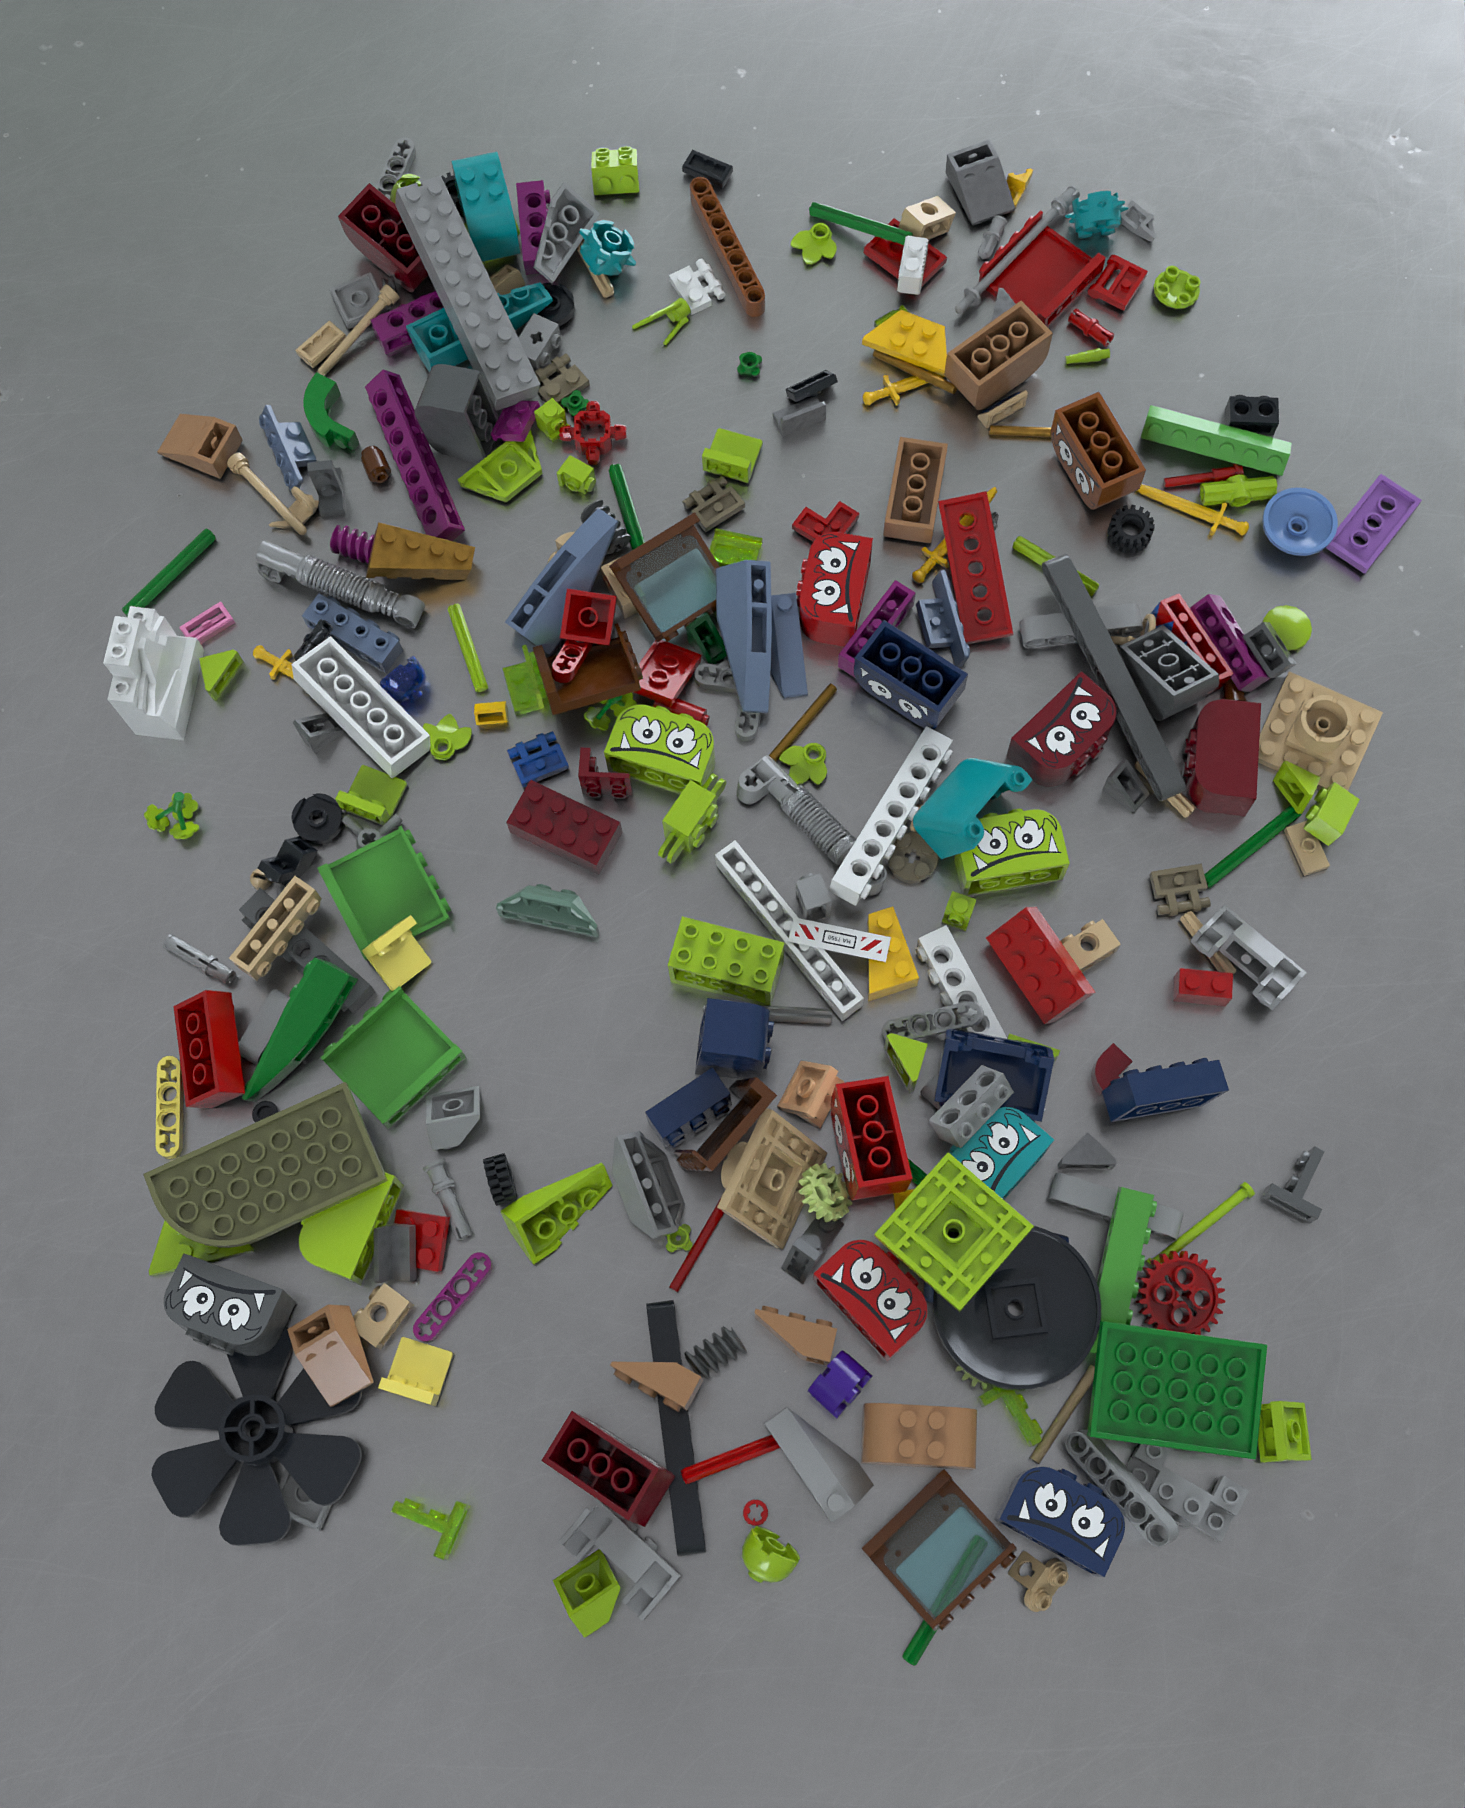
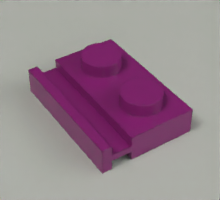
M523 400L515 405L504 408L491 432L493 440L497 441L498 438H502L503 441L524 442L536 419L534 411L540 407L539 402Z

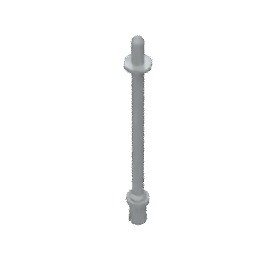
M1070 185L1060 197L1053 199L1051 209L974 288L966 287L963 290L964 298L955 307L957 314H962L971 304L978 306L981 303L980 294L1057 215L1062 216L1067 213L1072 201L1080 197L1079 191L1073 194L1077 190L1075 186Z

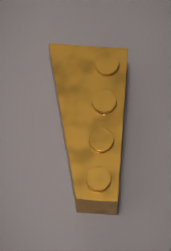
M378 522L366 578L387 577V579H397V577H412V579H422L423 577L466 580L471 571L475 547Z

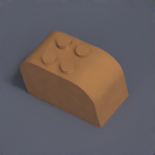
M1020 301L948 352L944 374L977 410L985 409L1038 370L1048 355L1053 333Z
M865 1403L863 1405L861 1464L962 1470L976 1469V1409L891 1403Z

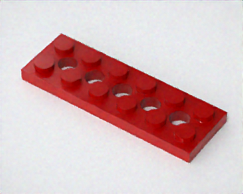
M987 491L938 501L959 618L963 624V635L966 644L1013 636ZM965 515L973 517L974 522L971 526L965 527L960 524V519ZM968 539H975L979 544L976 549L968 550L964 547V543ZM978 562L983 566V569L980 573L973 574L968 569L970 564ZM984 586L987 589V594L981 598L976 597L973 594L974 588ZM987 609L991 612L992 616L988 621H981L977 617L978 612Z

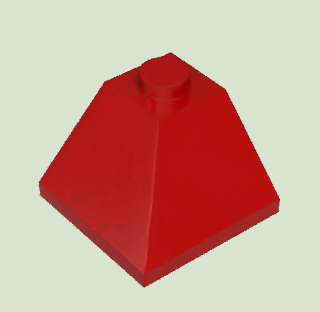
M567 589L560 639L610 646L617 596Z

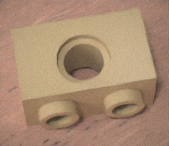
M935 196L906 207L902 213L899 228L912 232L915 237L931 239L949 232L956 212L939 196Z
M1103 919L1097 923L1094 920L1090 921L1081 928V933L1076 936L1070 934L1061 940V943L1082 973L1117 952L1121 945ZM1081 943H1090L1093 947V950H1084L1081 947Z
M385 1283L381 1287L378 1285L369 1296L370 1302L364 1309L360 1308L353 1316L358 1335L380 1350L414 1306L413 1303ZM385 1308L386 1317L384 1320L376 1322L374 1319L376 1310Z

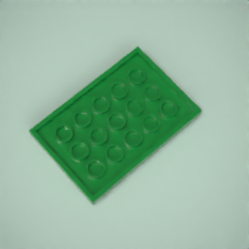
M1100 1321L1087 1436L1256 1459L1267 1344Z

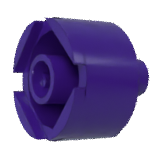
M842 1350L827 1365L824 1372L820 1373L807 1392L837 1419L847 1408L845 1402L851 1404L861 1393L858 1386L863 1388L873 1375L852 1356Z

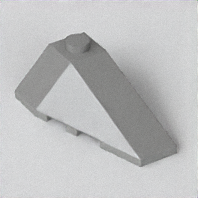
M788 1407L764 1423L831 1522H834L853 1508L874 1486L857 1460Z

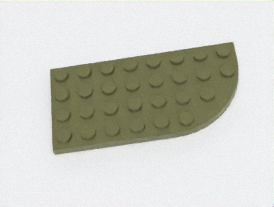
M346 1082L143 1174L157 1210L173 1229L197 1243L226 1248L243 1246L259 1241L388 1181Z

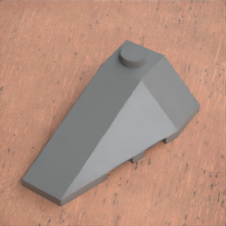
M565 182L562 183L550 201L534 268L551 283L555 281L582 241L583 237L579 233L580 229L589 230L600 214Z

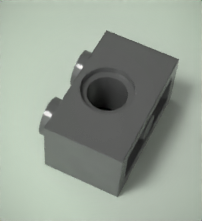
M1263 622L1242 636L1269 678H1276L1297 664L1270 622Z

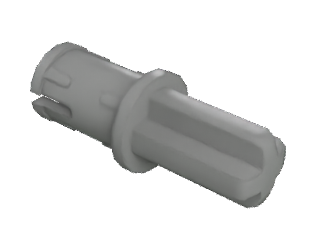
M994 216L988 231L984 232V240L978 250V255L981 256V259H989L996 245L1000 243V236L1007 224L1004 217Z

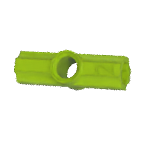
M1234 475L1226 481L1201 483L1200 502L1203 506L1229 503L1232 507H1241L1247 505L1250 501L1271 499L1277 494V481L1274 476L1247 479L1245 475Z

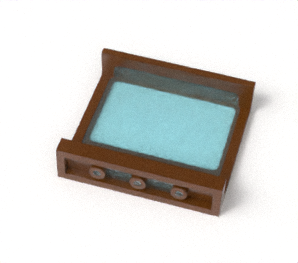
M695 512L617 559L609 566L656 642L665 638L666 642L679 635L677 630L682 626L686 628L687 625L705 612L711 615L716 611V568L720 566L694 526L700 521Z
M945 1469L861 1548L934 1631L938 1628L943 1631L955 1619L952 1614L959 1607L964 1610L973 1602L975 1597L972 1594L980 1586L986 1589L995 1580L996 1577L993 1573L1000 1566L1006 1569L1017 1558L1014 1555L1017 1547L1010 1543L971 1501Z

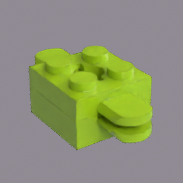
M712 773L703 786L698 785L692 780L689 781L662 820L666 840L660 847L658 856L661 858L667 856V861L672 864L683 849L691 853L694 847L698 848L705 838V831L708 827L712 828L719 818L717 799L725 789L726 780L722 778L718 780V776Z

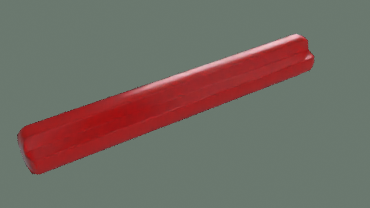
M769 1435L681 1470V1476L684 1483L689 1484L779 1449L780 1446L774 1437Z

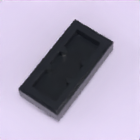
M692 149L682 166V172L694 177H704L711 184L723 188L733 172V166Z
M824 370L786 388L785 391L788 398L798 402L806 397L819 395L821 390L837 383L838 380L836 374Z

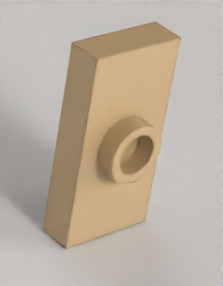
M329 320L295 351L301 359L314 368L346 338V335Z
M1307 821L1284 829L1304 876L1328 869L1330 866L1319 840L1303 829Z

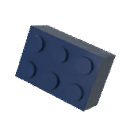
M712 1067L647 1110L645 1114L649 1125L664 1147L667 1148L671 1145L674 1148L684 1142L686 1139L684 1136L694 1131V1133H697L708 1125L707 1121L714 1116L720 1118L730 1110L729 1106L732 1105L731 1094Z

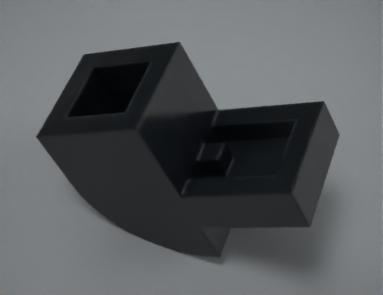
M300 836L286 839L277 856L261 860L258 869L265 874L268 880L275 883L280 882L287 886L294 876L300 878L306 872L318 850Z

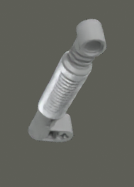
M267 540L262 541L256 554V565L259 574L272 582L279 583L283 575L286 574L297 579L298 583L306 587H312L313 590L317 589V591L321 590V593L325 592L326 595L329 593V596L333 595L338 600L341 598L342 601L345 600L350 605L354 604L358 608L362 607V610L371 613L382 611V614H387L389 617L393 616L397 623L408 628H416L426 606L423 601L412 595L406 594L401 597L398 593L394 595L393 591L389 592L388 589H385L384 584L378 583V581L369 580L364 576L361 577L360 574L357 575L356 572L353 573L348 571V569L340 568V566L336 567L335 564L332 565V563L327 561L324 562L319 557L316 558V556L314 557L310 554L304 556Z
M769 755L764 756L742 772L736 791L740 801L746 804H753L770 792L780 802V807L786 815L791 816V819L797 823V826H800V829H803V832H806V835H809V838H812V841H815V844L822 848L825 854H828L829 859L836 865L842 864L857 839L850 835L847 829H844V826L810 794L807 788L803 785H798ZM756 778L757 780H756L755 787H754V786H753V783H754V779ZM885 867L876 881L871 880L870 885H872V888L868 895H876L882 890L887 875ZM853 872L857 876H863L860 872Z

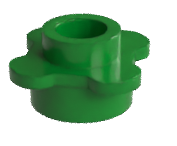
M753 352L742 353L739 356L740 365L737 367V372L739 374H751L752 376L759 375V364L762 363V357Z
M574 390L569 397H564L561 400L562 406L567 407V411L572 416H575L580 411H585L586 405L589 402L588 399L583 398L579 390Z

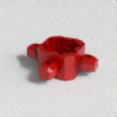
M589 401L586 405V411H580L574 416V427L568 425L559 428V437L562 441L571 442L575 440L576 450L580 454L586 455L587 463L589 465H597L600 461V455H605L612 449V439L623 440L627 438V428L621 424L612 426L610 415L604 410L600 411L599 403L597 401ZM586 425H590V428L602 425V428H605L604 437H600V441H596V438H588V441H584L582 429H586Z

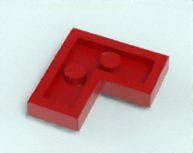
M841 501L836 504L827 518L805 507L793 522L792 529L812 542L820 535L828 532L847 534L858 520L859 512Z
M396 1209L394 1223L415 1225L417 1240L416 1268L437 1272L442 1271L450 1217Z

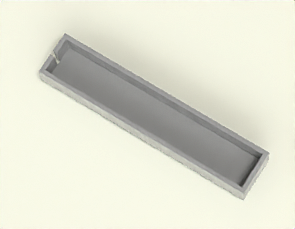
M441 175L421 181L420 187L415 183L397 189L396 208L473 370L480 371L495 410L498 411L515 405L520 401L537 397L540 382Z

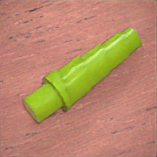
M1100 348L1085 352H1078L1077 354H1070L1065 356L1066 364L1098 362L1101 359L1110 358V349L1100 350Z

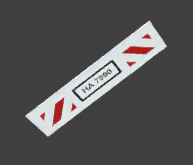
M793 917L788 942L886 962L891 937L795 917Z

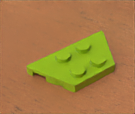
M531 429L524 442L506 441L457 479L458 484L463 488L503 502L513 498L543 474Z
M164 1220L149 1268V1275L156 1276L175 1271L183 1253L210 1263L252 1253L254 1248L251 1244L230 1248L200 1244L183 1236Z

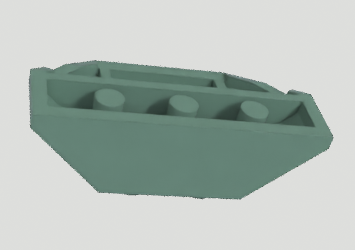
M537 884L536 886L528 885L497 903L496 910L501 917L599 937L600 932L596 922L580 897L571 890L562 889L559 892L551 890V887L543 884Z

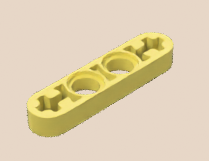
M166 1056L157 1065L155 1146L158 1154L166 1159H173L179 1156L183 1149L184 1087L180 1061L174 1056ZM170 1063L176 1067V1069L171 1071V1078L174 1081L177 1080L176 1083L169 1082L170 1075L165 1071V1068H168ZM168 1088H175L177 1092L176 1097L172 1101H165L163 1097L165 1090ZM170 1113L175 1114V1124L171 1127H165L163 1125L164 1117ZM163 1132H176L175 1135L170 1134V1141L175 1144V1147L170 1148V1152L163 1148L164 1145L169 1143V1136L163 1134Z

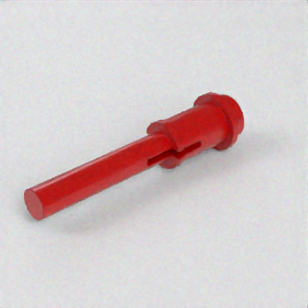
M1233 464L1231 467L1212 468L1211 472L1164 478L1163 482L1165 488L1205 482L1226 481L1234 475H1244L1242 465Z

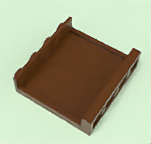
M618 623L615 624L618 637L610 640V646L593 644L574 679L568 683H560L552 678V665L557 655L546 658L542 645L532 647L553 715L641 690L639 680L643 679L640 665L637 662L635 653H633L626 630L621 632ZM568 654V655H566V656L572 657V658L578 657V656L573 655V654Z
M757 1077L736 1080L729 1089L741 1100L697 1151L675 1150L673 1152L678 1156L676 1160L678 1164L687 1171L689 1169L701 1172L713 1171L777 1095Z

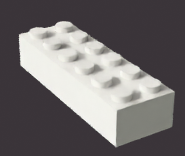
M331 636L292 664L294 680L392 779L430 750V735Z

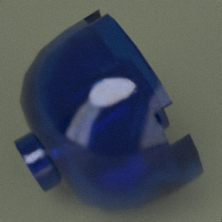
M415 656L408 658V663L405 666L400 664L380 681L379 685L397 703H403L407 700L413 703L423 695L421 689L426 684V672Z

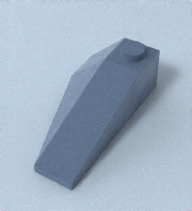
M796 593L771 595V675L783 698L808 695Z

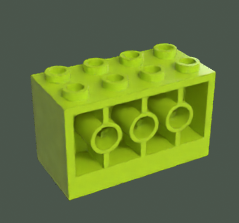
M682 916L667 965L670 981L756 1005L771 1006L784 962V942Z

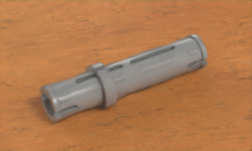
M173 934L168 935L164 940L163 948L168 949L183 960L201 969L202 974L206 976L211 975L222 981L225 985H229L233 981L236 972L218 962V958L215 956L206 955ZM182 949H185L186 951L195 955V957H192L189 954L185 953L184 951H182ZM204 961L207 962L208 964H210V965H212L213 967L217 968V970L212 969L211 967L207 966V965L204 964L203 962H204Z

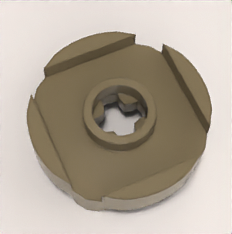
M916 832L905 833L901 841L896 839L893 844L896 848L889 860L886 859L887 865L895 878L909 884H916L927 877L929 878L934 873L938 862V855ZM913 852L920 859L909 863V858L905 856Z

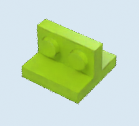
M1272 1401L1261 1405L1258 1435L1261 1463L1312 1460L1305 1403Z

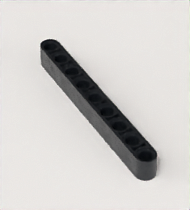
M674 1300L646 1303L653 1362H676L682 1365ZM657 1394L666 1469L675 1475L669 1487L677 1555L679 1557L706 1553L698 1483L694 1481L685 1484L681 1476L682 1469L695 1464L688 1410L686 1411L683 1408L679 1412L671 1409L663 1403L664 1398Z

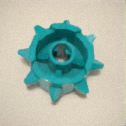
M1111 191L1087 194L1088 199L1080 201L1079 198H1076L1072 201L1073 212L1065 215V218H1071L1069 223H1075L1076 233H1078V237L1081 239L1089 238L1093 233L1101 232L1102 236L1115 233V228L1122 224L1121 212L1129 209V207L1123 206L1125 201H1119L1118 193L1111 196Z
M607 220L593 223L594 226L590 230L580 229L579 233L584 238V242L580 246V253L593 274L598 276L601 274L619 275L625 265H636V261L631 256L632 249H635L634 242L627 230L624 229L622 232L613 226L614 222Z

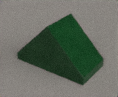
M705 612L686 626L687 641L697 653L702 655L701 658L706 663L716 664L727 656L723 639L708 613Z

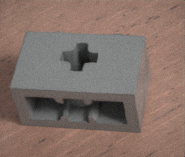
M535 313L519 336L520 343L534 372L548 364L550 354L554 348L556 349L560 345L562 338L557 323Z

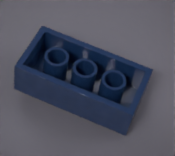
M1201 1058L1189 1065H1185V1062L1182 1061L1171 1064L1169 1068L1162 1069L1161 1065L1146 1069V1072H1139L1138 1069L1126 1071L1123 1073L1122 1078L1110 1081L1111 1085L1104 1089L1102 1094L1110 1120L1114 1122L1201 1107L1229 1091L1220 1060L1208 1061L1207 1058Z

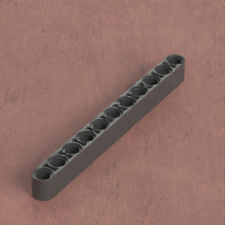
M1065 553L1043 562L1042 570L1101 689L1114 701L1116 718L1154 794L1159 801H1163L1186 790L1184 780L1071 558Z

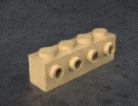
M294 876L229 959L239 969L258 981L260 977L265 976L269 972L273 960L284 953L292 936L297 935L302 930L307 917L318 910L322 900L320 895L314 888Z

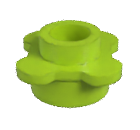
M683 1224L679 1226L677 1232L666 1235L668 1240L666 1249L669 1252L673 1253L678 1249L688 1251L692 1248L693 1244L689 1238L690 1226ZM680 1236L681 1240L677 1241L676 1237Z

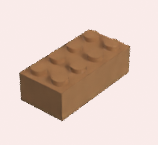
M900 437L883 536L931 544L948 444Z

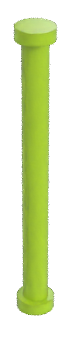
M1243 1182L1237 1192L1159 1254H1166L1169 1258L1170 1251L1180 1252L1247 1197H1253L1255 1192L1248 1183ZM1158 1254V1255L1155 1256L1153 1259H1155V1260H1157V1261L1160 1262L1159 1254ZM1148 1258V1259L1145 1261L1146 1265H1147L1148 1268H1150V1269L1153 1268L1152 1265H1151V1263H1150V1260H1151L1152 1258Z

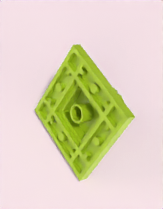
M948 1152L878 1229L874 1236L960 1312L1034 1226ZM955 1232L958 1237L955 1239L950 1238L948 1234Z

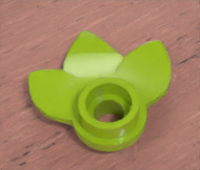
M816 223L810 230L798 232L791 241V247L803 250V261L807 265L817 263L822 256L832 259L837 251L836 243L831 239L832 232L824 223Z
M452 714L444 716L437 726L429 723H424L423 729L430 735V751L433 757L438 760L451 758L455 750L464 748L469 743L472 736V729L470 727L459 728ZM442 746H446V747H447V750H446V751H443V752H440V751H439L440 747H442Z
M809 743L804 747L791 746L779 757L781 762L791 766L789 776L798 785L806 783L809 779L813 783L820 785L826 778L827 768L824 763L826 760V750L818 743ZM811 753H816L818 757L816 759H811L809 755Z

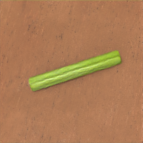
M1018 536L1012 546L1013 549L1041 566L1043 562L1055 558V556L1022 536ZM1077 570L1090 596H1093L1099 589V583Z
M459 604L450 605L448 612L475 691H486L488 685L461 606Z

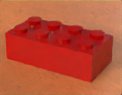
M1025 907L986 937L1044 1024L1056 1022L1096 993L1037 907Z
M205 990L173 1006L186 1107L214 1108L245 1094L232 993Z

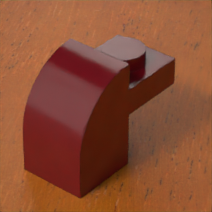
M1114 1043L1101 1054L1092 1068L1091 1081L1093 1088L1099 1096L1104 1089L1111 1085L1110 1081L1120 1078L1119 1076L1133 1062Z

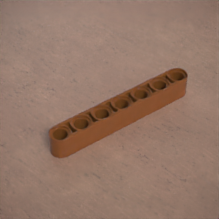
M696 177L690 182L691 204L745 312L751 317L761 316L765 312V291L710 182L704 177Z

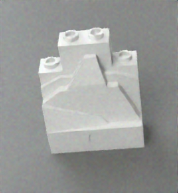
M130 606L128 617H114L103 664L113 675L107 700L135 735L184 740L201 668L199 658L203 657L205 650L197 638L177 636L166 618L159 616L155 609Z

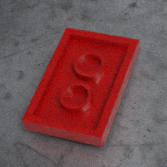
M893 218L887 225L899 228L900 222ZM875 236L864 247V254L898 279L904 245ZM929 243L922 286L947 262V256Z
M655 640L639 663L643 679L639 680L641 690L634 693L671 707L700 664L702 655L664 640L659 642Z

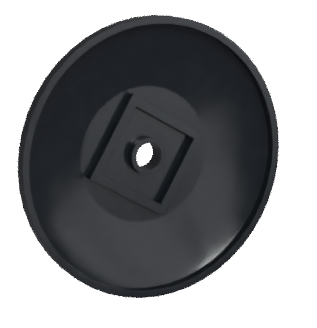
M1034 1226L960 1312L934 1290L933 1314L935 1325L944 1347L961 1368L976 1379L994 1387L1024 1391L1052 1385L1070 1375L1080 1366L1092 1349L1098 1335L1101 1321V1299L1095 1277L1080 1253L1058 1235ZM1011 1302H1018L1023 1306L1024 1311L1021 1315H1012L1008 1311V1305Z

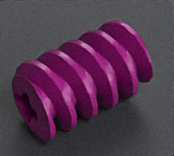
M337 525L330 539V550L332 553H340L341 556H349L350 559H358L359 562H367L369 564L374 534L368 540V532L363 531L359 537V529H353L350 534V526L346 525L341 531L340 525Z

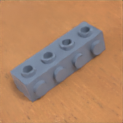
M319 593L302 615L306 625L311 629L315 628L320 619L328 621L332 625L333 630L326 638L331 636L341 647L384 673L389 671L403 652L397 635L390 631L387 633L382 631L370 619L365 621L360 618V615L350 607L345 609L340 606V603L332 596L325 597Z

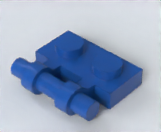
M553 731L547 734L542 732L536 735L537 738L525 743L522 741L515 744V747L507 750L510 759L517 756L521 757L520 760L512 763L522 787H526L530 779L538 782L569 769L559 743L551 747L548 745L557 740ZM541 747V751L528 755L527 752Z

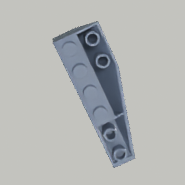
M598 508L549 561L505 623L535 645H542L543 650L552 656L563 641V639H560L567 589L591 591L619 522Z
M744 560L716 568V617L742 711L768 713L772 636L770 561Z

